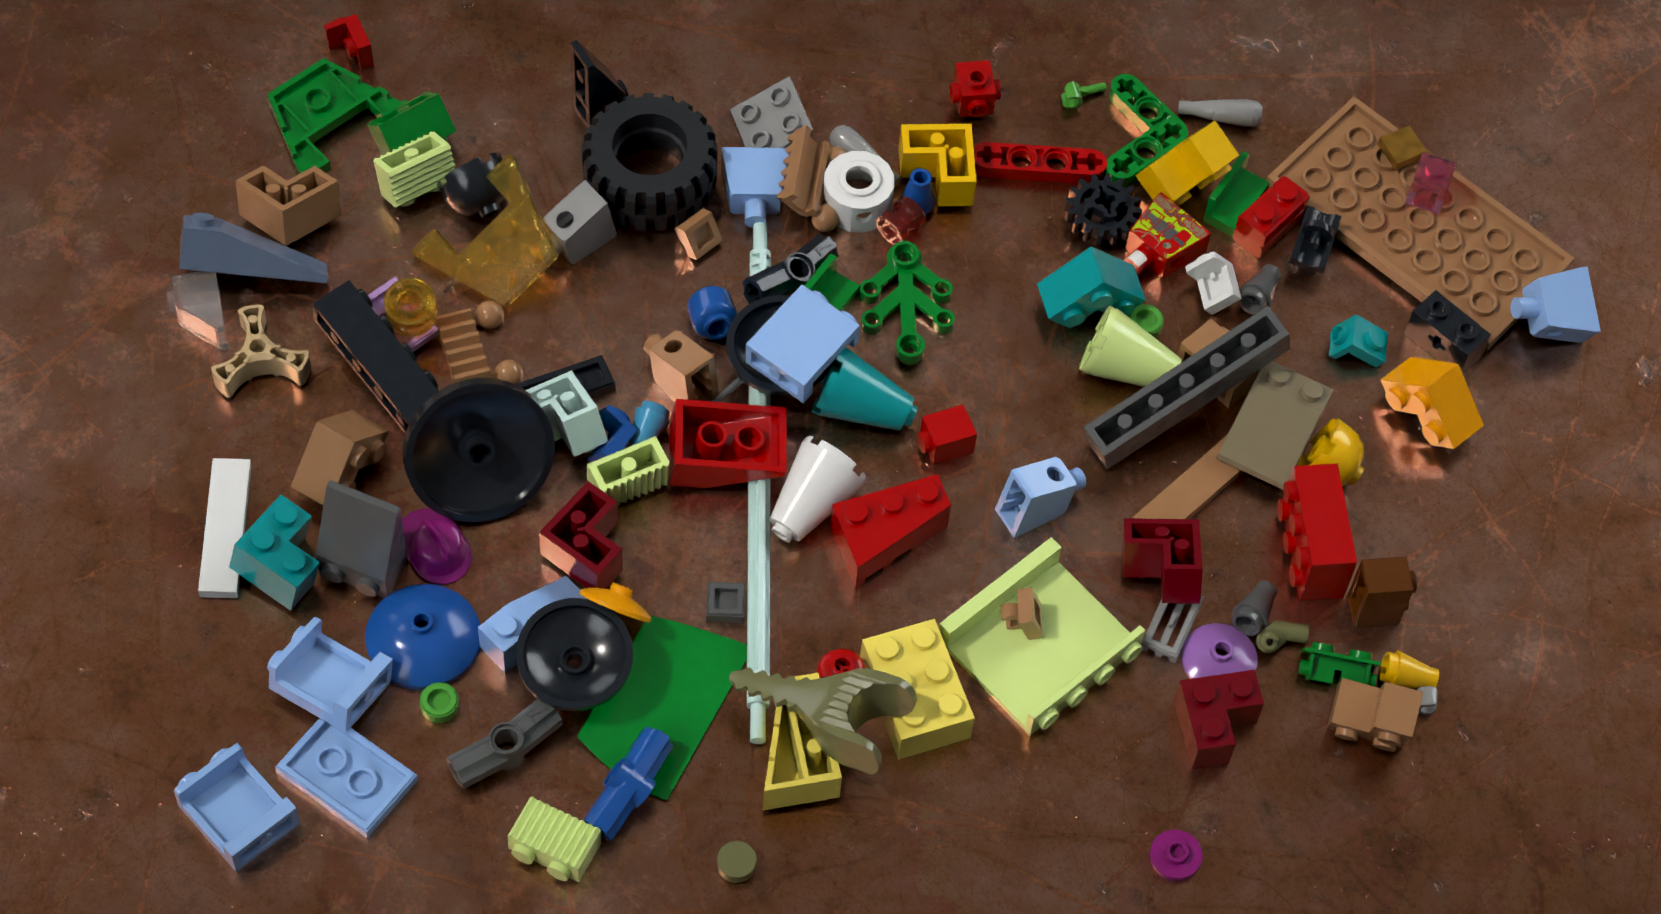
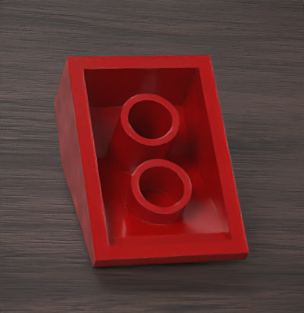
M676 399L670 418L669 485L710 488L786 476V408Z

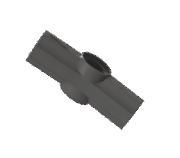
M537 699L509 722L495 725L491 729L489 736L446 758L447 764L457 784L462 789H465L501 769L513 770L519 767L524 761L525 754L561 727L563 720L556 708ZM506 742L516 745L510 750L498 748L499 745Z

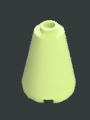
M1108 306L1095 328L1096 333L1092 341H1089L1079 369L1088 375L1145 387L1179 365L1182 359L1118 308Z

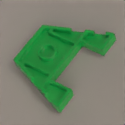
M322 58L267 93L269 105L298 174L313 166L318 167L325 173L331 170L330 161L313 143L366 108L379 118L408 102L405 99L401 102L391 97L390 92L380 86L374 88L362 82L360 76L325 58Z

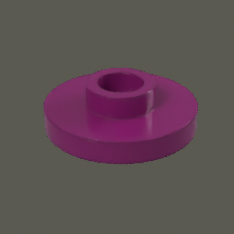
M1168 830L1159 834L1154 839L1149 852L1150 863L1153 869L1161 877L1170 881H1184L1194 876L1200 868L1203 857L1198 841L1189 833L1181 830Z

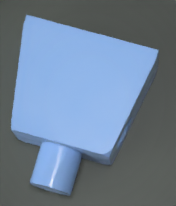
M722 147L721 173L729 211L733 214H745V224L748 227L753 228V225L758 222L766 223V215L780 213L782 201L776 197L783 190L779 187V183L785 179L781 175V171L787 167L783 163V160L789 156L785 152L786 148Z
M1580 267L1540 277L1523 288V297H1515L1511 301L1510 310L1513 318H1527L1530 333L1534 337L1580 343L1601 332L1588 267Z
M1057 457L1015 468L1010 472L995 511L1013 538L1018 537L1063 515L1074 493L1086 487L1085 474L1078 467L1068 470L1062 460Z

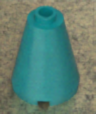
M845 347L835 358L829 373L824 377L820 386V398H815L811 413L818 416L900 431L903 425L910 427L918 407L912 405L914 401L912 395Z

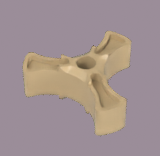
M249 305L238 309L241 327L246 332V340L241 350L236 352L233 358L211 367L216 388L225 397L231 398L247 380L250 382L253 377L265 374H273L276 377L279 375L285 376L300 386L305 384L311 372L309 351L284 349L281 345H276L270 341L264 333L267 321L263 305Z

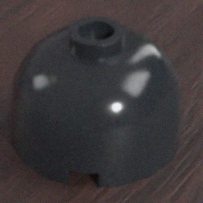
M490 153L489 155L492 160L484 163L480 157L475 158L445 175L444 177L448 183L444 184L440 181L437 183L444 200L451 209L465 216L480 214L482 219L491 217L501 210L499 204L508 196L511 189V178L500 153Z

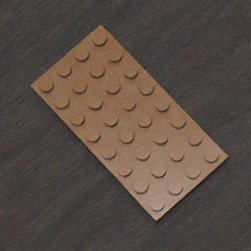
M1353 96L1267 176L1268 187L1272 188L1273 184L1282 176L1288 177L1310 195L1307 206L1314 207L1326 214L1342 216L1335 238L1419 301L1423 302L1437 290L1491 334L1485 348L1488 351L1519 320L1513 318L1510 305L1512 299L1523 297V288L1534 280L1567 271L1572 266L1575 258L1430 151L1427 152L1425 159L1395 170L1378 146V141L1381 136L1399 129Z

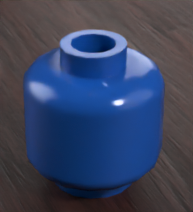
M707 286L699 289L691 296L687 304V312L694 331L700 337L709 340L726 337L733 319L738 314L730 293L718 286Z

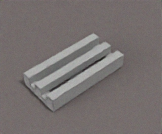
M1201 596L1200 604H1192L1174 647H1170L1167 644L1186 603L1176 604L1160 642L1153 640L1169 605V603H1162L1161 599L1142 641V650L1155 651L1154 655L1162 657V655L1168 656V661L1176 663L1203 603L1204 596Z

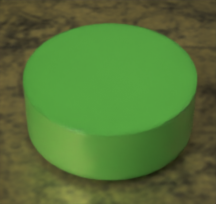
M1142 304L1134 308V311L1128 315L1130 319L1153 337L1157 338L1161 334L1164 318L1156 307Z
M441 682L427 686L420 695V709L423 716L433 723H445L452 720L459 710L457 691L451 685Z

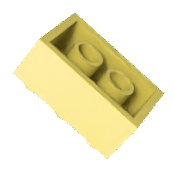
M935 619L862 639L860 657L863 659L866 668L882 671L906 680L914 688L917 695L916 705L909 714L902 717L881 716L898 760L971 738L975 717Z

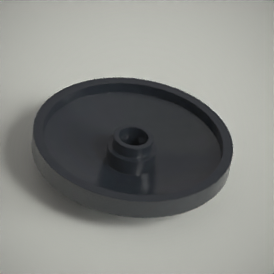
M495 378L467 379L439 390L417 410L407 428L403 442V464L408 480L416 495L434 512L462 522H484L498 519L525 505L545 483L550 473L555 453L553 429L538 401L523 388L508 381Z

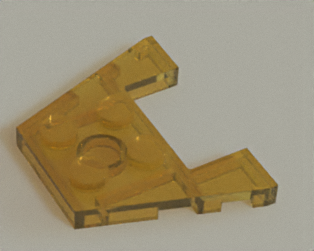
M508 154L486 176L506 198L509 205L465 249L458 254L438 230L432 229L410 251L419 259L506 307L558 258L541 215H538L529 186L524 182L518 160L511 154Z

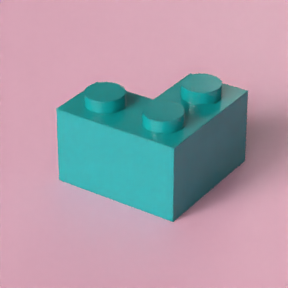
M1089 247L1037 283L1048 319L1068 328L1080 325L1085 321L1086 317L1097 310L1104 313L1108 306L1118 308L1125 315H1129L1134 311V308L1146 301L1134 265L1094 247Z
M280 495L234 544L229 568L291 611L314 585L320 564L319 561L299 548V545L306 539L312 516L283 495Z

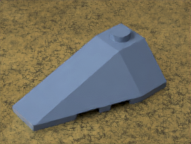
M198 212L193 213L192 216L184 215L180 238V269L327 283V263L223 219L214 218L213 215Z

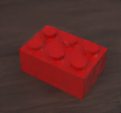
M1338 463L1293 466L1289 481L1284 482L1283 498L1279 499L1277 503L1279 521H1284L1286 532H1284L1283 536L1284 551L1286 554H1291L1292 565H1290L1289 569L1291 586L1297 587L1299 601L1344 598L1357 565V558Z

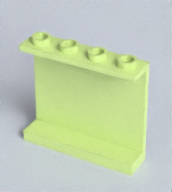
M1052 537L939 624V630L948 653L1029 736L1039 728L1042 730L1049 728L1058 719L1059 712L1068 705L1071 708L1078 705L1087 695V690L1095 683L1102 685L1108 681L1114 674L1115 667L1123 661L1126 663L1133 661L1143 649L1141 644L1145 634V629L1141 625L1130 633L1059 562L1062 547ZM1029 587L1033 588L1041 602L1043 638L1031 640L1027 639L1021 628L1015 630L1007 629L1006 621L1001 619V605L1018 603L1017 589Z

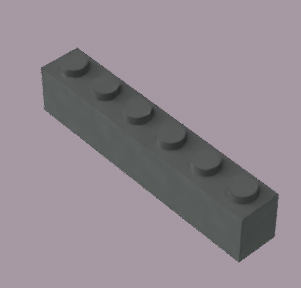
M1265 307L1084 426L1087 443L1105 468L1109 469L1290 349L1289 332L1270 307Z

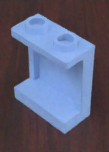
M801 285L746 343V363L804 403L813 393V382L848 344L854 347L859 342L860 325L850 313L839 311L829 304L828 300L820 292L811 291L804 285Z
M314 617L306 626H300L284 650L276 651L269 660L267 666L269 671L268 688L346 733L391 683L393 659L379 652L372 661H369L322 633V620Z
M238 743L229 749L223 748L211 758L209 764L198 772H191L184 776L174 789L178 806L236 872L300 824L297 808L287 797L282 799L246 759L243 748Z

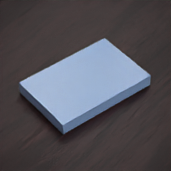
M320 718L275 766L277 774L366 838L374 832L418 781L417 774L352 728L344 733Z

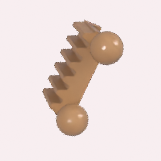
M806 125L796 129L787 138L792 144L785 149L789 156L783 160L787 167L781 171V175L785 179L779 183V187L783 190L777 194L776 198L801 216L808 217L811 215L812 224L817 230L829 232L837 227L839 216L830 205L819 204L824 173L833 159L847 152L838 146L829 147L830 143L826 140L817 143L810 138L811 128Z
M488 300L482 302L476 311L473 312L471 308L435 316V326L439 330L438 336L453 384L473 378H495L513 384L522 381L523 369L516 361L504 360L493 371L488 368L487 358L484 355L479 332H477V325L485 329H495L501 325L504 320V310L499 303Z

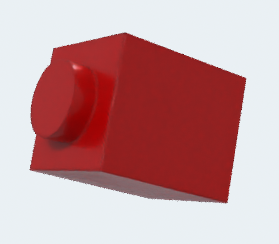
M964 404L922 416L920 432H917V441L922 453H928L933 465L974 453L977 432Z

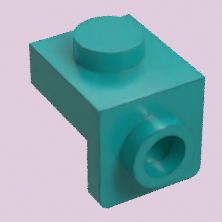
M1354 315L1332 328L1329 356L1337 359L1350 353L1376 368L1385 363L1388 332L1364 318Z

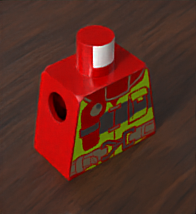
M1161 192L1131 227L1126 244V249L1130 255L1124 261L1134 265L1137 276L1148 268L1159 278H1166L1206 253L1211 232Z

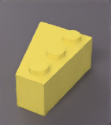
M819 673L794 677L796 680H801L805 677L814 680L819 679ZM787 705L776 707L764 788L763 810L840 798L842 775L839 763L823 752L798 713L789 711Z

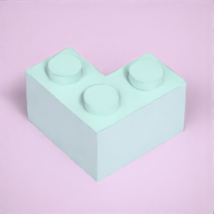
M572 370L526 390L543 408L553 429L554 440L562 438L574 457L590 452L608 442L598 407Z

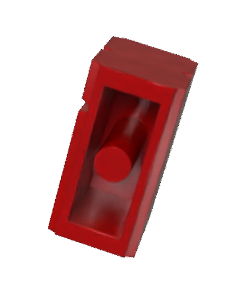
M1282 176L1273 184L1272 188H1269L1238 217L1237 228H1235L1233 234L1234 241L1254 257L1260 259L1304 217L1310 195L1288 177Z

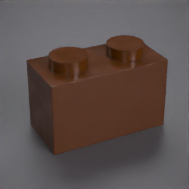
M1407 556L1361 560L1348 593L1354 628L1399 625L1404 611L1409 609V600L1412 593H1416L1417 590L1416 574L1414 570H1409Z

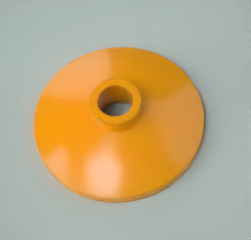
M612 582L610 589L583 588L579 591L581 596L628 617L650 623L652 619L647 611L631 598L634 591L618 583Z

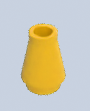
M1399 650L1395 653L1386 652L1379 670L1380 681L1407 688L1418 689L1423 686L1436 688L1439 679V669L1430 667Z

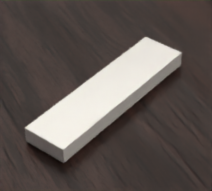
M213 458L198 588L200 597L238 598L241 575L229 568L234 544L245 533L252 469L251 459Z

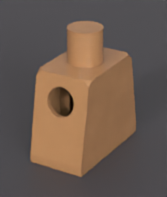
M674 331L665 338L659 334H653L645 341L643 349L650 355L654 380L674 402L676 399L712 401L719 395L714 356L681 331Z

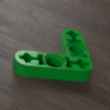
M1120 74L1112 80L1109 99L1143 134L1107 159L1105 175L1110 174L1112 182H1116L1119 178L1124 179L1122 187L1126 188L1138 181L1135 175L1185 140L1188 136V128L1138 78L1130 74ZM1149 108L1154 110L1158 116L1153 119H1147L1141 116L1139 111ZM1167 133L1168 135H1170V137L1165 140V135ZM1141 148H1148L1155 153V156L1151 159H1145L1139 156L1137 151ZM1127 167V172L1125 174L1121 170Z

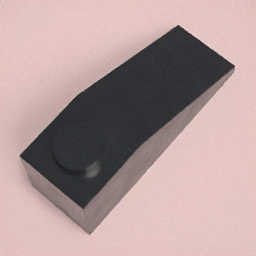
M575 40L570 43L573 108L586 127L592 125V119L600 111L605 113L607 105L614 101H617L619 104L623 102L624 97L629 95L623 81L620 79L616 80L601 61L580 42Z

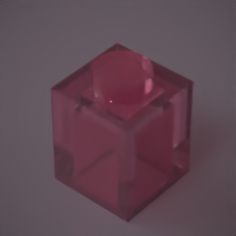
M1422 152L1405 203L1439 214L1457 163Z

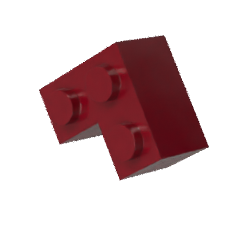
M587 481L539 532L540 554L586 588L606 589L623 571L622 548L606 537L618 524L617 501Z
M1124 518L1122 543L1123 577L1161 578L1162 603L1200 604L1203 572L1200 520Z
M1255 669L1180 680L1173 701L1191 770L1229 764L1236 746L1232 727L1257 724L1264 701Z

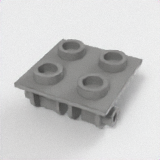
M790 76L730 109L745 147L786 148L792 144L787 140L788 136L795 132L796 129L807 125L811 128L810 138H812L811 133L814 132Z

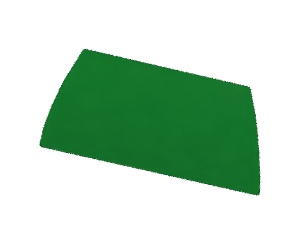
M650 615L652 618L650 623H643L632 642L633 664L626 683L612 699L593 708L580 730L578 738L601 762L612 769L620 759L626 756L642 729L648 726L655 730H661L670 737L673 748L653 778L656 783L650 794L667 800L732 687L729 681L730 674L735 670H741L747 660V644L687 624Z

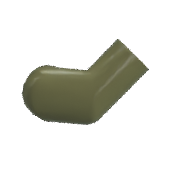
M1274 620L1259 632L1256 644L1265 653L1275 652L1287 641L1306 644L1309 636V625Z

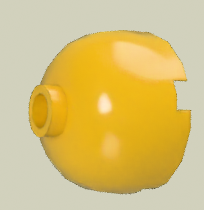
M1333 418L1314 435L1309 442L1313 445L1307 456L1304 453L1302 454L1297 466L1338 463L1342 487L1346 483L1352 486L1358 481L1364 471V468L1360 466L1364 458V446L1359 435L1339 418L1337 420Z

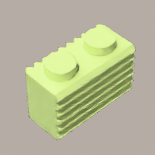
M429 132V135H423L422 138H417L416 141H411V143H405L404 146H399L398 149H393L392 152H387L386 155H381L380 158H374L373 162L381 196L397 208L413 204L417 197L428 192L440 191L437 183L439 181L444 184L448 183L444 176L455 169L449 143L435 132Z
M654 436L587 464V480L616 500L617 505L620 506L621 502L627 503L628 499L633 500L635 496L640 497L641 493L647 495L648 490L654 492L655 488L660 489L662 485L667 486L670 462L657 437Z
M530 797L507 836L508 849L512 850L511 854L517 860L525 864H532L535 861L547 867V872L558 880L567 881L570 878L580 882L594 855H596L597 850L600 848L601 830L598 827L585 823L583 820H579L577 817L565 814L562 810L551 807L549 804H544L541 800Z

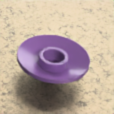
M1221 623L1206 624L1195 629L1185 640L1181 653L1183 668L1190 679L1254 669L1256 671L1258 662L1256 649L1249 637L1238 631L1235 627ZM1215 649H1222L1228 654L1221 656L1216 653Z

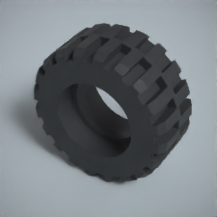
M644 93L643 97L635 98L634 94L623 98V102L619 104L617 101H614L607 105L605 113L602 111L597 113L592 119V125L587 127L584 134V143L582 144L583 181L586 180L608 203L611 216L615 217V223L627 227L628 224L635 226V230L646 231V227H655L656 231L665 230L669 224H674L676 227L684 223L688 215L691 217L702 209V205L708 204L712 197L717 180L718 150L717 143L715 142V133L713 128L707 124V119L699 111L693 112V106L683 100L678 103L674 101L673 96L663 94V98L654 97V93ZM657 149L673 155L680 163L672 170L662 174L642 175L628 170L621 165L620 161L628 154L638 150Z

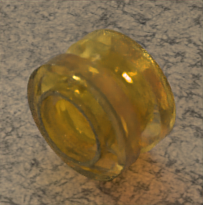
M404 278L393 283L387 290L384 297L386 318L391 323L395 332L403 336L415 337L428 332L434 326L438 311L436 296L429 284L417 278ZM410 303L419 305V308L414 311L402 309Z

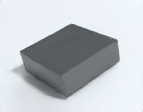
M707 582L706 622L744 623L745 583Z

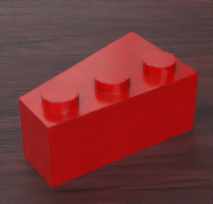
M938 474L832 504L830 527L855 589L865 583L867 577L881 568L883 570L893 563L894 559L908 550H914L948 527L951 503Z

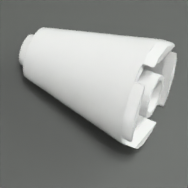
M813 436L806 437L801 443L769 519L773 525L772 532L788 543L792 539L795 541L802 540L831 514L832 504L848 500L867 481L864 472L858 477L853 471L857 464L851 458L824 440H821L818 445L813 444Z

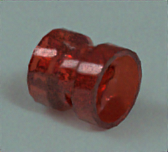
M903 196L894 203L893 210L885 211L877 218L876 226L881 235L888 242L895 245L900 241H906L910 231H917L926 222V216L914 200Z

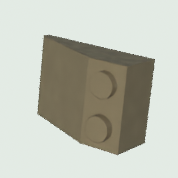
M1271 361L1260 370L1218 453L1217 459L1283 490L1284 482L1289 481L1293 466H1297L1324 414L1334 389Z

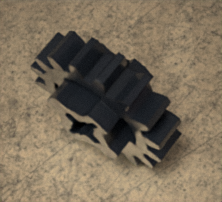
M1092 174L1090 183L1081 178L1078 181L1077 188H1070L1069 196L1065 202L1064 211H1067L1065 221L1066 223H1073L1071 232L1075 234L1082 231L1084 233L1082 241L1084 242L1088 241L1091 237L1096 238L1097 246H1100L1104 239H1107L1111 246L1115 245L1117 237L1126 241L1131 227L1142 214V209L1139 208L1141 198L1133 197L1135 188L1133 186L1122 187L1124 180L1122 178L1112 182L1110 174H1106L1104 180H1099L1095 174Z

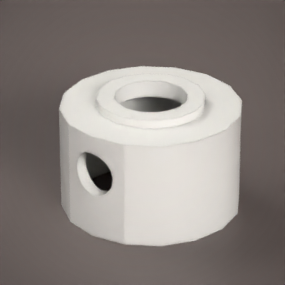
M867 151L843 153L829 163L824 173L822 204L830 205L838 214L839 223L837 228L848 232L864 233L877 229L886 222L892 210L894 174L890 165L880 156ZM851 179L865 180L872 184L864 189H855L847 181ZM871 212L866 218L857 217L858 214Z

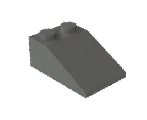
M330 480L326 486L316 549V559L320 562L319 573L331 582H344L355 586L358 591L370 597L377 595L385 598L391 594L408 563L401 508Z

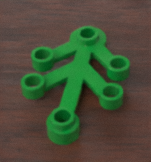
M900 241L889 249L886 258L887 265L874 277L864 280L860 285V299L864 303L874 304L880 299L881 288L898 276V287L876 307L862 314L861 328L867 334L880 332L883 320L900 306L901 335L896 341L895 354L902 363L912 365L923 358L925 350L923 337L916 333L915 306L933 320L932 325L936 332L941 334L951 332L955 322L953 312L948 309H942L935 302H948L952 297L953 286L950 281L939 278L922 264V254L915 244L909 241ZM900 259H907L909 262H902ZM913 276L931 288L930 295L934 301L913 286ZM942 288L945 289L947 292L942 294L938 293L936 290ZM873 289L876 293L868 294L865 290ZM869 319L876 320L878 323L872 325L867 323L866 321ZM947 319L949 323L942 324L938 320ZM910 349L913 350L915 353H907L905 352V350Z

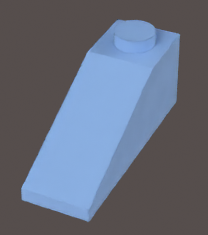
M567 576L506 604L478 626L480 649L506 673L517 664L516 646L520 632L535 612L558 600L587 598L579 594L580 589Z

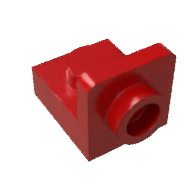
M357 14L337 18L324 25L326 42L330 50L345 46L349 58L355 57L361 70L374 66L371 44Z

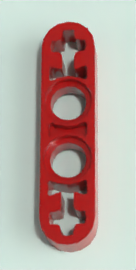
M981 142L974 147L976 175L984 178L1078 184V181L1082 178L1087 183H1090L1092 174H1095L1099 180L1104 179L1108 163L1105 155L1094 149ZM982 157H989L990 163H983ZM1001 157H1006L1005 165H1001ZM1016 157H1024L1031 164L1020 168L1015 166L1012 160ZM1051 159H1058L1065 164V167L1061 170H1054L1047 165V162ZM1072 162H1076V170H1071ZM1087 164H1093L1095 170H1088Z

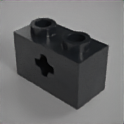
M1437 290L1412 311L1404 333L1437 361L1459 364L1462 374L1482 357L1491 336L1488 331Z

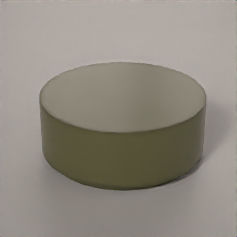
M731 841L723 845L719 850L717 869L725 880L732 883H741L750 879L756 870L757 856L749 844L743 841Z

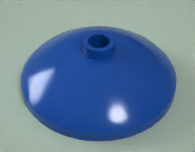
M434 584L410 585L389 594L373 610L365 632L367 653L370 661L379 652L393 659L391 683L400 687L424 690L433 683L450 684L468 671L479 653L478 626H480V622L474 608L459 593L447 587ZM420 621H426L428 623V625L423 628L415 626L416 623Z

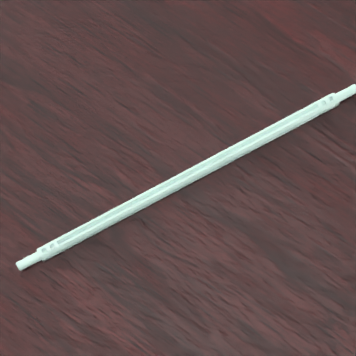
M758 222L753 225V249L750 251L749 277L771 267V252L767 249V222ZM749 386V405L770 406L771 394L761 392ZM770 479L748 482L747 668L750 667L754 673L764 670L770 676ZM747 691V708L750 709V742L753 744H763L766 742V709L770 707V700L762 701L761 695L749 697Z

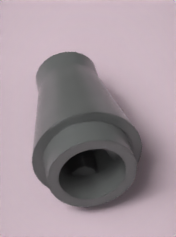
M1264 265L1255 276L1239 289L1242 299L1238 302L1247 313L1255 315L1265 307H1271L1278 282L1282 277L1280 270L1276 266Z
M1259 581L1255 588L1233 608L1232 623L1238 631L1248 636H1255L1267 627L1273 602L1278 593L1272 583Z

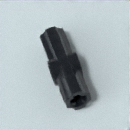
M818 234L797 252L790 254L784 261L747 277L742 282L744 297L750 304L769 296H791L801 285H805L830 254L837 256V259L839 258L836 243L829 236L825 237Z

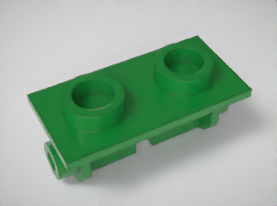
M1312 642L1311 648L1304 647L1301 649V653L1309 655L1308 661L1301 659L1298 674L1305 675V680L1332 684L1334 671L1336 670L1341 671L1340 680L1344 678L1374 687L1376 685L1377 674L1370 673L1371 667H1379L1381 662L1372 660V653L1351 649L1349 655L1334 653L1335 646Z

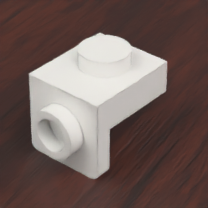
M1216 252L1203 254L1196 261L1185 266L1186 273L1197 280L1204 310L1211 315L1242 299L1233 264Z

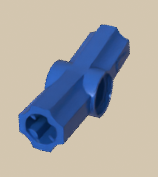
M647 726L642 729L626 756L620 759L608 773L603 782L605 788L583 818L585 823L598 827L601 830L602 839L607 842L612 841L631 811L638 808L649 796L656 783L653 778L673 748L670 737L661 730H655Z

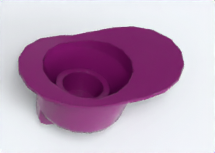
M430 508L412 511L402 518L407 559L424 580L433 584L446 585L458 581L467 573L471 565L472 551L465 536L452 519L444 517Z

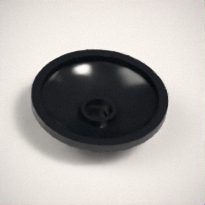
M787 295L769 296L750 303L733 319L727 334V356L737 376L752 388L773 395L791 394L746 363V343L790 297ZM835 359L813 382V386L818 384L829 373Z
M562 599L539 609L523 626L516 646L517 668L524 685L541 702L567 711L592 709L612 699L626 683L633 664V643L626 625L611 609L589 599ZM571 659H579L582 665L578 668H572L568 665V662Z

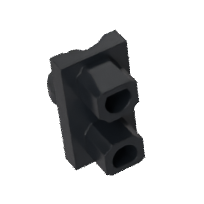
M1307 206L1289 263L1296 265V270L1314 275L1316 272L1324 273L1342 216L1326 214L1314 207Z

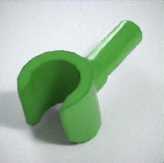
M1069 82L1064 88L1065 92L1061 95L1063 106L1066 109L1078 108L1083 103V96L1106 91V83L1080 87L1076 82Z

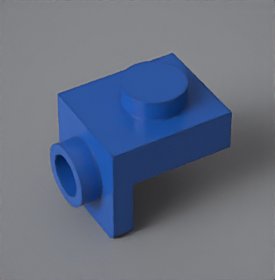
M609 405L599 410L604 429L607 431L608 442L596 447L587 457L590 462L627 448L625 445L638 430L630 423V418L621 409Z

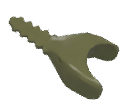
M750 667L744 670H735L729 676V681L735 686L736 692L747 690L749 697L761 695L762 701L774 700L776 707L787 705L789 711L799 714L826 755L843 766L870 775L878 772L882 764V755L874 743L856 733V731L864 723L876 717L888 715L902 717L913 711L917 702L916 692L906 680L869 668H858L810 680L807 677L796 680L794 676L781 678L779 673L768 676L766 671L762 670L754 673Z

